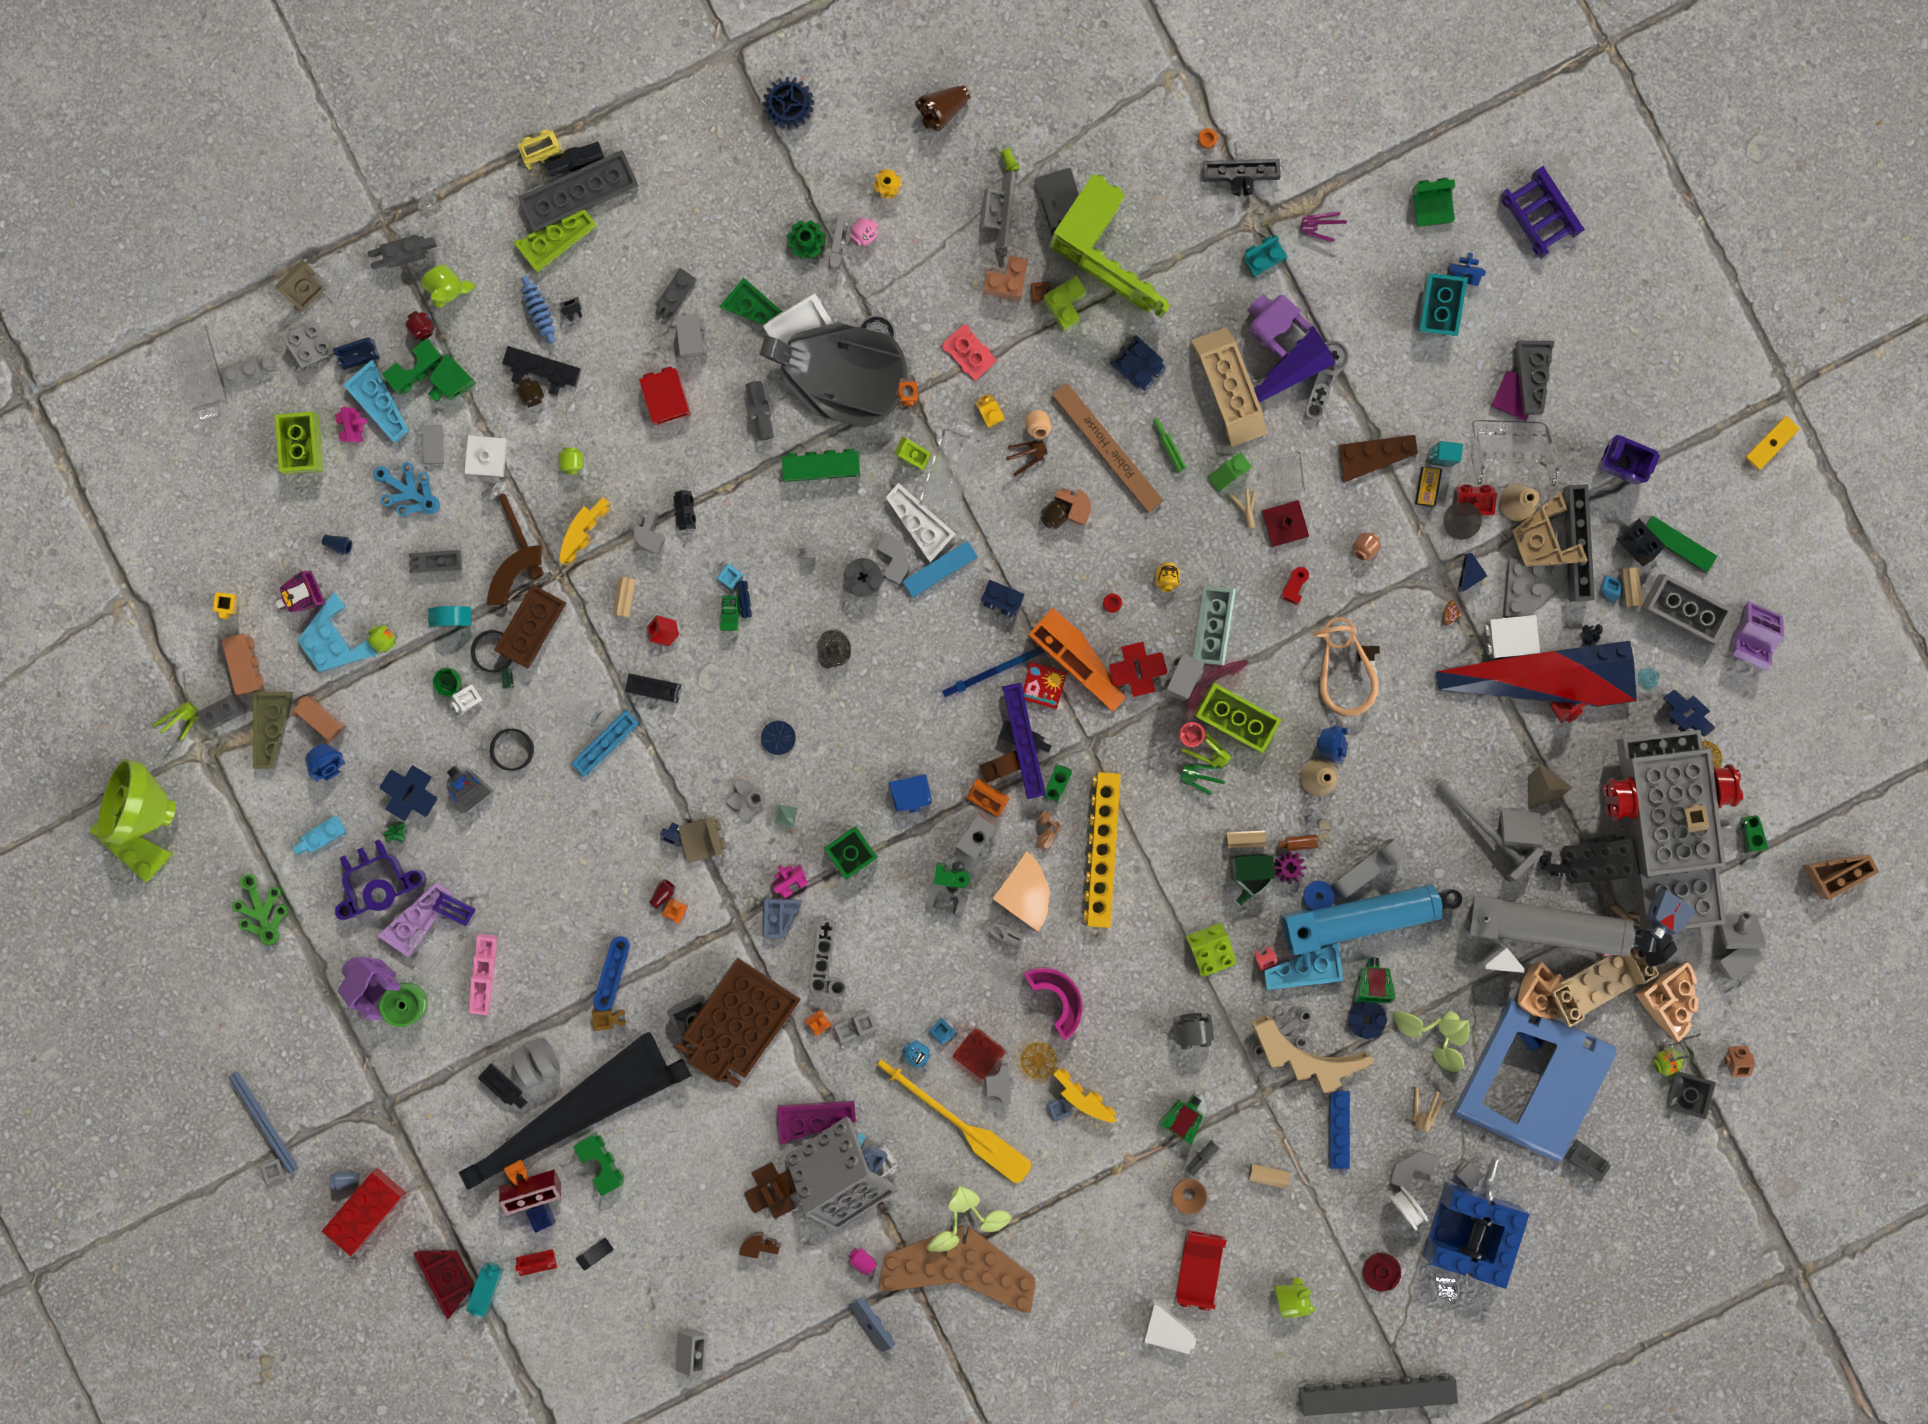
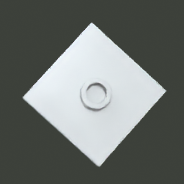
M468 435L465 474L504 477L507 439Z

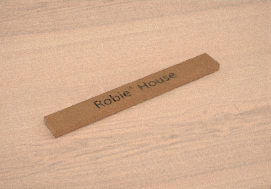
M1068 383L1052 394L1054 399L1148 513L1164 501Z

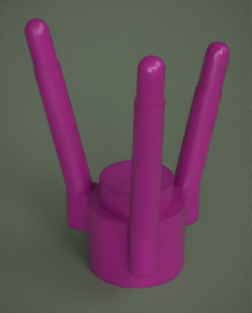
M1341 212L1307 215V217H1302L1301 231L1306 232V236L1334 242L1335 239L1315 233L1314 231L1318 230V225L1347 224V220H1318L1338 216Z

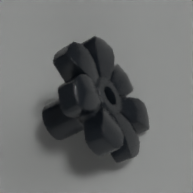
M1597 624L1595 627L1593 625L1590 627L1588 625L1583 626L1582 631L1585 634L1582 642L1590 646L1594 643V640L1599 641L1601 638L1599 635L1603 632V626Z

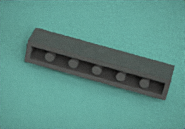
M1588 484L1568 485L1563 488V497L1568 509L1564 511L1566 549L1581 544L1588 559L1587 562L1567 564L1569 602L1595 600L1589 487Z

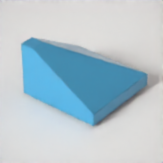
M1605 575L1601 591L1610 602L1614 603L1620 596L1622 582Z
M943 1018L929 1030L930 1034L941 1045L958 1034Z

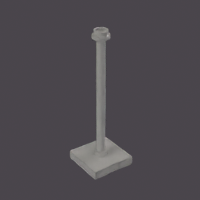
M1443 779L1436 786L1439 789L1438 791L1441 792L1443 790L1515 861V866L1505 875L1510 882L1516 881L1544 854L1539 848L1531 849L1525 856H1520L1510 845H1503V838L1448 785L1449 781Z

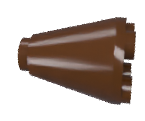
M962 85L920 96L915 101V106L923 117V125L927 129L931 128L934 131L942 130L970 99V93Z

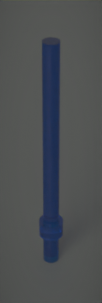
M1037 647L967 680L957 681L955 685L942 690L944 697L956 692L961 693L967 687L1043 654L1045 651Z

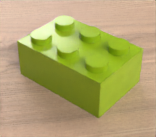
M313 411L275 414L279 472L285 475L324 472L319 414Z

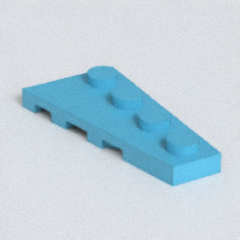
M373 360L343 384L394 443L410 431Z

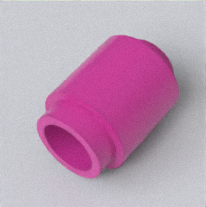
M861 1247L858 1250L854 1248L848 1255L850 1258L848 1263L861 1274L868 1276L877 1265L874 1262L875 1259Z

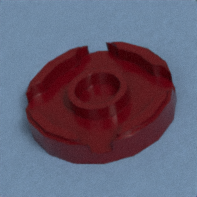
M1377 1252L1365 1260L1362 1275L1366 1284L1371 1289L1378 1292L1390 1291L1399 1284L1401 1268L1399 1262L1392 1255L1385 1252Z

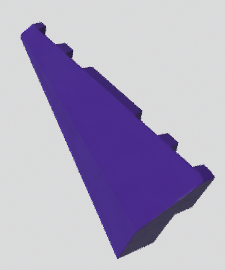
M1314 326L1310 327L1306 336L1296 342L1295 348L1289 354L1286 353L1266 375L1267 378L1254 388L1259 403L1336 364L1329 348Z

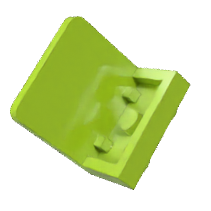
M1222 923L1211 925L1208 928L1186 936L1202 977L1236 964V958L1228 934Z

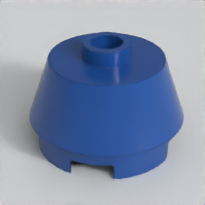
M1337 725L1322 729L1320 737L1317 739L1320 757L1333 763L1344 762L1342 757H1346L1348 742H1346V737L1344 736V734H1348L1347 728Z
M328 744L314 747L305 757L308 775L316 782L323 778L326 781L334 778L340 773L338 769L341 765H345L342 753Z

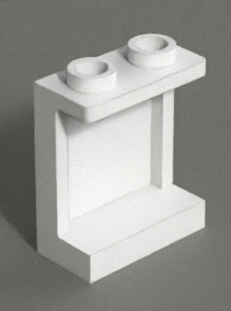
M1536 615L1486 621L1484 633L1485 636H1488L1486 652L1487 655H1490V659L1540 653Z

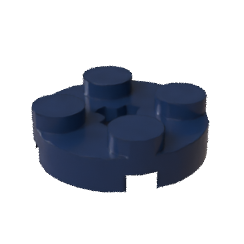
M1356 1002L1348 1011V1026L1355 1035L1364 1039L1378 1036L1387 1024L1386 1013L1378 1003ZM1363 1015H1371V1022L1369 1024L1367 1022L1363 1024Z

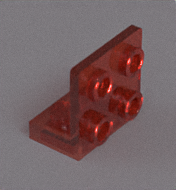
M975 1026L954 1052L953 1058L980 1079H983L997 1060L1004 1056L1006 1049Z

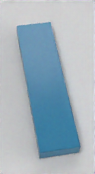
M966 541L908 577L903 583L912 597H915L978 558L969 542Z
M625 710L571 764L583 777H586L640 723Z

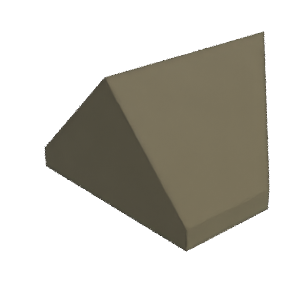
M1540 764L1529 775L1528 809L1560 799L1572 786Z

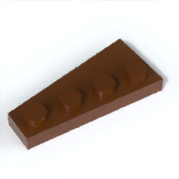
M1415 435L1338 445L1343 483L1418 454Z

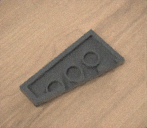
M1518 340L1515 343L1523 415H1542L1544 413L1547 395L1546 387L1550 375L1549 367L1552 362L1551 354L1555 341Z

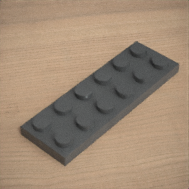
M623 150L525 193L518 198L533 231L537 233L548 225L559 223L570 215L583 209L586 211L637 188L639 185Z

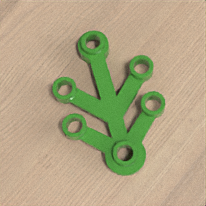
M246 874L242 876L240 884L242 888L249 891L255 909L246 906L242 900L235 901L232 904V909L235 912H242L259 920L262 928L252 924L250 919L244 918L239 921L240 929L249 930L259 935L261 942L265 945H273L279 940L280 935L277 928L282 917L287 915L288 908L285 905L277 906L271 924L269 923L268 915L276 898L281 896L282 891L279 887L270 888L268 891L269 896L263 906L256 888L258 884L257 877L253 874ZM249 878H251V879L253 880V884H252V885H249V884H248V879H249ZM274 889H276L278 892L277 896H273L272 891ZM237 903L242 905L240 910L236 908ZM280 907H282V908L284 909V913H283V914H280V913H279V908H280ZM244 921L248 922L247 928L243 926ZM268 932L273 934L272 939L267 937Z

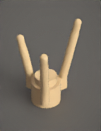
M1415 1087L1414 1116L1412 1121L1416 1122L1415 1128L1426 1132L1430 1131L1444 1102V1099H1441L1433 1112L1439 1096L1438 1091L1433 1097L1428 1113L1421 1112L1419 1116V1087Z

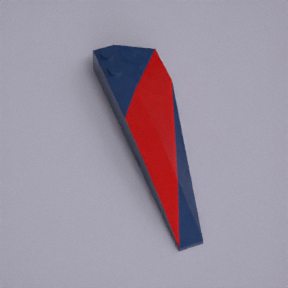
M1630 641L1530 654L1435 672L1439 691L1467 692L1476 695L1487 694L1496 697L1506 696L1535 701L1546 700L1554 701L1555 703H1573L1574 705L1584 702L1586 705L1594 707L1637 701L1634 657Z

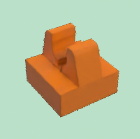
M670 898L662 916L680 923L688 905Z
M821 1009L805 1020L815 1036L832 1025Z
M522 1160L504 1168L510 1182L515 1186H518L517 1178L520 1176L525 1181L528 1180V1171Z

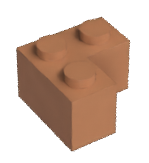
M1009 255L1006 274L987 271L983 294L1021 301L1028 259Z

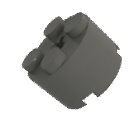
M855 559L845 568L844 583L848 591L854 596L869 598L875 595L881 588L883 582L882 572L879 566L871 559ZM860 574L868 575L866 578L867 582L858 581Z
M1189 1013L1180 1015V1020L1173 1019L1176 1044L1180 1045L1181 1049H1191L1195 1045H1200V1047L1212 1045L1211 1041L1214 1040V1033L1210 1014H1207V1017H1203L1202 1013Z

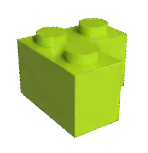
M1077 275L1044 295L1043 301L1063 332L1080 322V316L1072 304L1085 297L1087 291Z

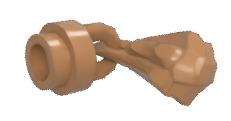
M1045 810L1039 814L1037 819L1042 826L1047 822L1050 826L1037 837L1036 843L1040 849L1046 850L1051 847L1061 825L1058 821H1051L1052 813ZM1052 827L1056 828L1054 832L1051 831Z

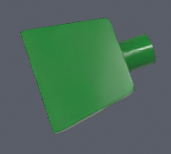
M446 354L429 377V380L435 387L428 395L435 402L443 395L453 400L477 382L452 357Z

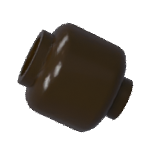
M528 378L519 382L520 386L516 388V394L523 406L530 408L542 403L544 393L538 381H531Z
M1051 501L1041 510L1040 519L1048 529H1058L1068 520L1066 512L1069 510L1063 502Z

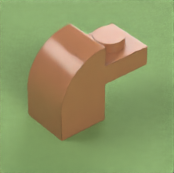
M1062 488V491L1058 490L1054 499L1072 505L1068 521L1085 527L1091 511V503L1088 496L1081 490H1078L1076 496L1072 495L1073 492L1064 488Z

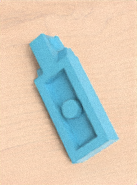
M338 815L334 816L304 834L303 837L299 838L301 843L292 849L296 855L305 850L307 853L315 852L345 834L347 830Z

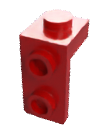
M1553 701L1549 706L1562 724L1566 721L1571 723L1578 719V716L1583 713L1582 710L1586 704L1583 702L1575 707L1573 703H1555Z

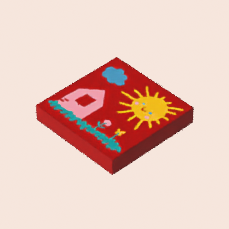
M1030 662L1023 686L1025 700L1057 709L1067 672Z

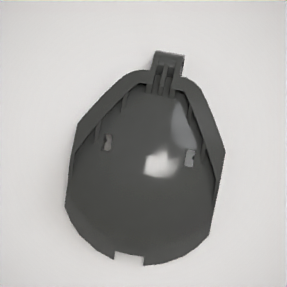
M841 322L798 332L790 338L788 344L777 338L765 336L759 354L768 360L782 364L781 376L783 381L814 415L863 428L882 421L896 408L901 398L896 397L901 378L907 379V365L903 351L891 335L854 327ZM839 342L847 344L848 349L839 348ZM827 393L834 395L833 400L827 397H823L824 394Z

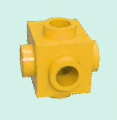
M884 169L879 171V174H876V181H873L876 193L880 192L881 199L893 198L900 194L899 187L902 186L900 176L895 175L894 170Z

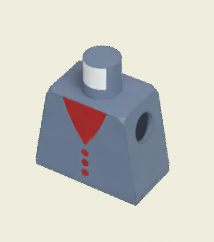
M1668 890L1657 891L1647 916V920L1655 925L1651 934L1658 940H1661L1665 933L1668 935L1678 934L1693 917L1696 910Z

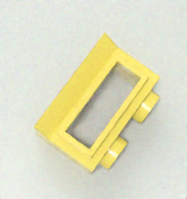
M543 130L535 138H523L521 143L517 145L529 170L533 169L531 164L541 160L542 163H545L544 160L549 159V156L557 153L559 155L563 154L553 130Z

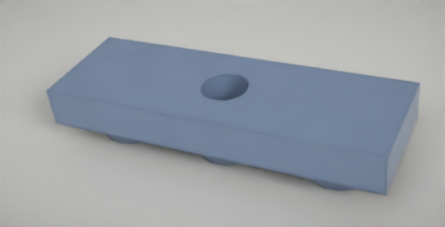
M861 1297L849 1304V1307L881 1352L892 1349L895 1346L892 1335L884 1329L880 1318L874 1315L870 1309V1304Z

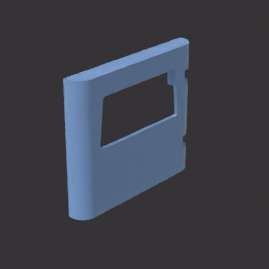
M1509 998L1452 1114L1551 1160L1560 1162L1565 1156L1611 1067L1617 1049L1616 1046L1573 1026L1568 1027L1566 1023L1557 1019H1546L1538 1016L1534 1023L1529 1020L1531 1014L1518 1005V1001ZM1517 1032H1522L1555 1043L1557 1046L1519 1121L1514 1123L1482 1104V1101ZM1585 1038L1592 1041L1590 1047L1584 1045Z

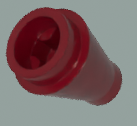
M663 879L662 882L660 881L649 903L655 908H659L661 904L675 893L676 887L674 884L666 879Z

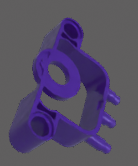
M380 839L375 841L380 856L369 860L364 849L359 848L357 851L362 864L352 868L346 856H342L340 860L345 871L342 883L349 899L336 906L335 915L340 920H346L370 909L374 911L386 910L393 904L395 897L425 884L427 879L425 872L417 869L404 874L398 859L391 854H387ZM387 858L392 863L398 880L403 883V891L395 893L393 886L386 880H372L363 889L362 897L367 907L360 909L357 904L356 893L350 882V876L353 872ZM414 873L418 874L420 878L417 884L412 881ZM375 888H382L386 892V898L383 902L378 903L373 900L372 892ZM344 906L349 908L348 916L342 912Z

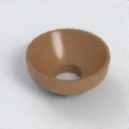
M1186 1178L1175 1185L1172 1192V1200L1175 1207L1182 1213L1195 1214L1206 1205L1207 1191L1200 1181ZM1192 1189L1194 1197L1189 1200L1183 1197L1184 1190Z

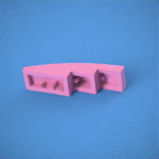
M477 935L476 955L474 956L470 988L469 1013L489 1015L498 936Z

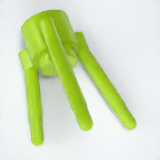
M187 701L153 723V727L158 726L178 713L174 719L160 730V733H164L180 718L185 721L189 719L188 725L179 738L182 741L193 723L199 718L196 715L199 710L191 702Z
M1206 729V737L1208 739H1205V741L1215 750L1211 755L1213 760L1185 748L1181 749L1182 752L1207 762L1214 768L1217 765L1223 768L1231 759L1227 751L1218 744Z

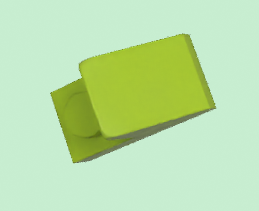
M901 437L894 454L898 456L899 460L924 470L931 452L911 440Z

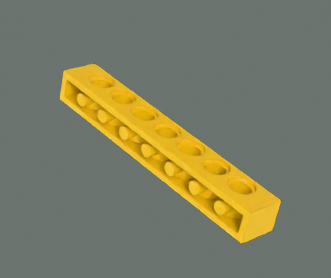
M1097 772V775L1093 776L1092 787H1096L1095 795L1091 797V806L1094 807V814H1090V826H1093V833H1089L1088 845H1092L1091 853L1088 852L1087 856L1090 872H1086V883H1089V891H1085V902L1088 903V909L1084 910L1083 922H1087L1086 925L1090 927L1111 928L1121 774ZM1105 786L1111 790L1110 796L1106 798L1100 794V790ZM1102 806L1109 808V814L1105 817L1099 814V809ZM1101 825L1108 827V833L1104 836L1098 834V828ZM1100 844H1104L1107 847V851L1103 855H1099L1096 851L1097 846ZM1099 863L1104 864L1106 867L1105 872L1102 874H1097L1095 871V867ZM1096 883L1104 884L1103 892L1096 893L1094 891ZM1101 902L1103 904L1102 911L1094 912L1093 904Z

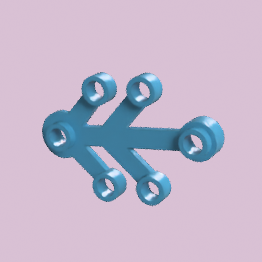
M404 462L401 465V470L406 476L407 485L392 477L390 471L385 467L380 466L374 470V478L377 481L387 482L403 492L392 496L388 494L382 495L380 501L384 506H391L393 503L410 499L419 502L410 506L399 505L397 507L398 515L405 517L409 513L418 511L434 514L439 510L440 502L435 496H432L429 484L430 476L425 472H421L417 476L418 482L422 484L424 496L417 492L413 475L414 466L411 463ZM406 465H410L409 471H405ZM379 471L384 472L383 477L378 476ZM422 475H426L427 479L424 482L421 481ZM389 497L390 502L385 504L384 499ZM432 501V507L427 508V502ZM402 507L406 508V512L404 514L400 513V509Z

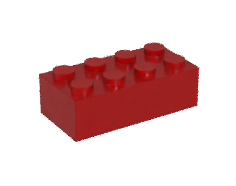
M377 1168L370 1173L321 1232L351 1257L405 1196L406 1192Z

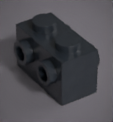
M1640 519L1628 525L1616 538L1642 566L1654 560L1665 547L1659 538Z

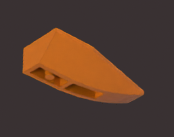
M1053 607L1027 635L1112 712L1126 698L1120 688L1113 685L1111 675L1083 634Z

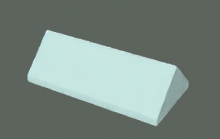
M1203 586L1193 658L1208 665L1224 666L1236 589Z

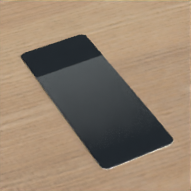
M604 1238L578 1256L576 1260L585 1271L612 1252L614 1248L607 1238Z

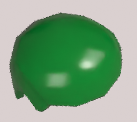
M441 668L433 677V687L439 695L451 697L459 692L462 686L460 674L452 668Z

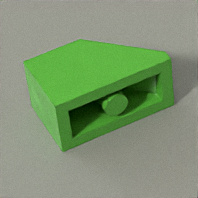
M1239 452L1211 473L1208 478L1219 492L1249 471L1252 466L1242 452Z

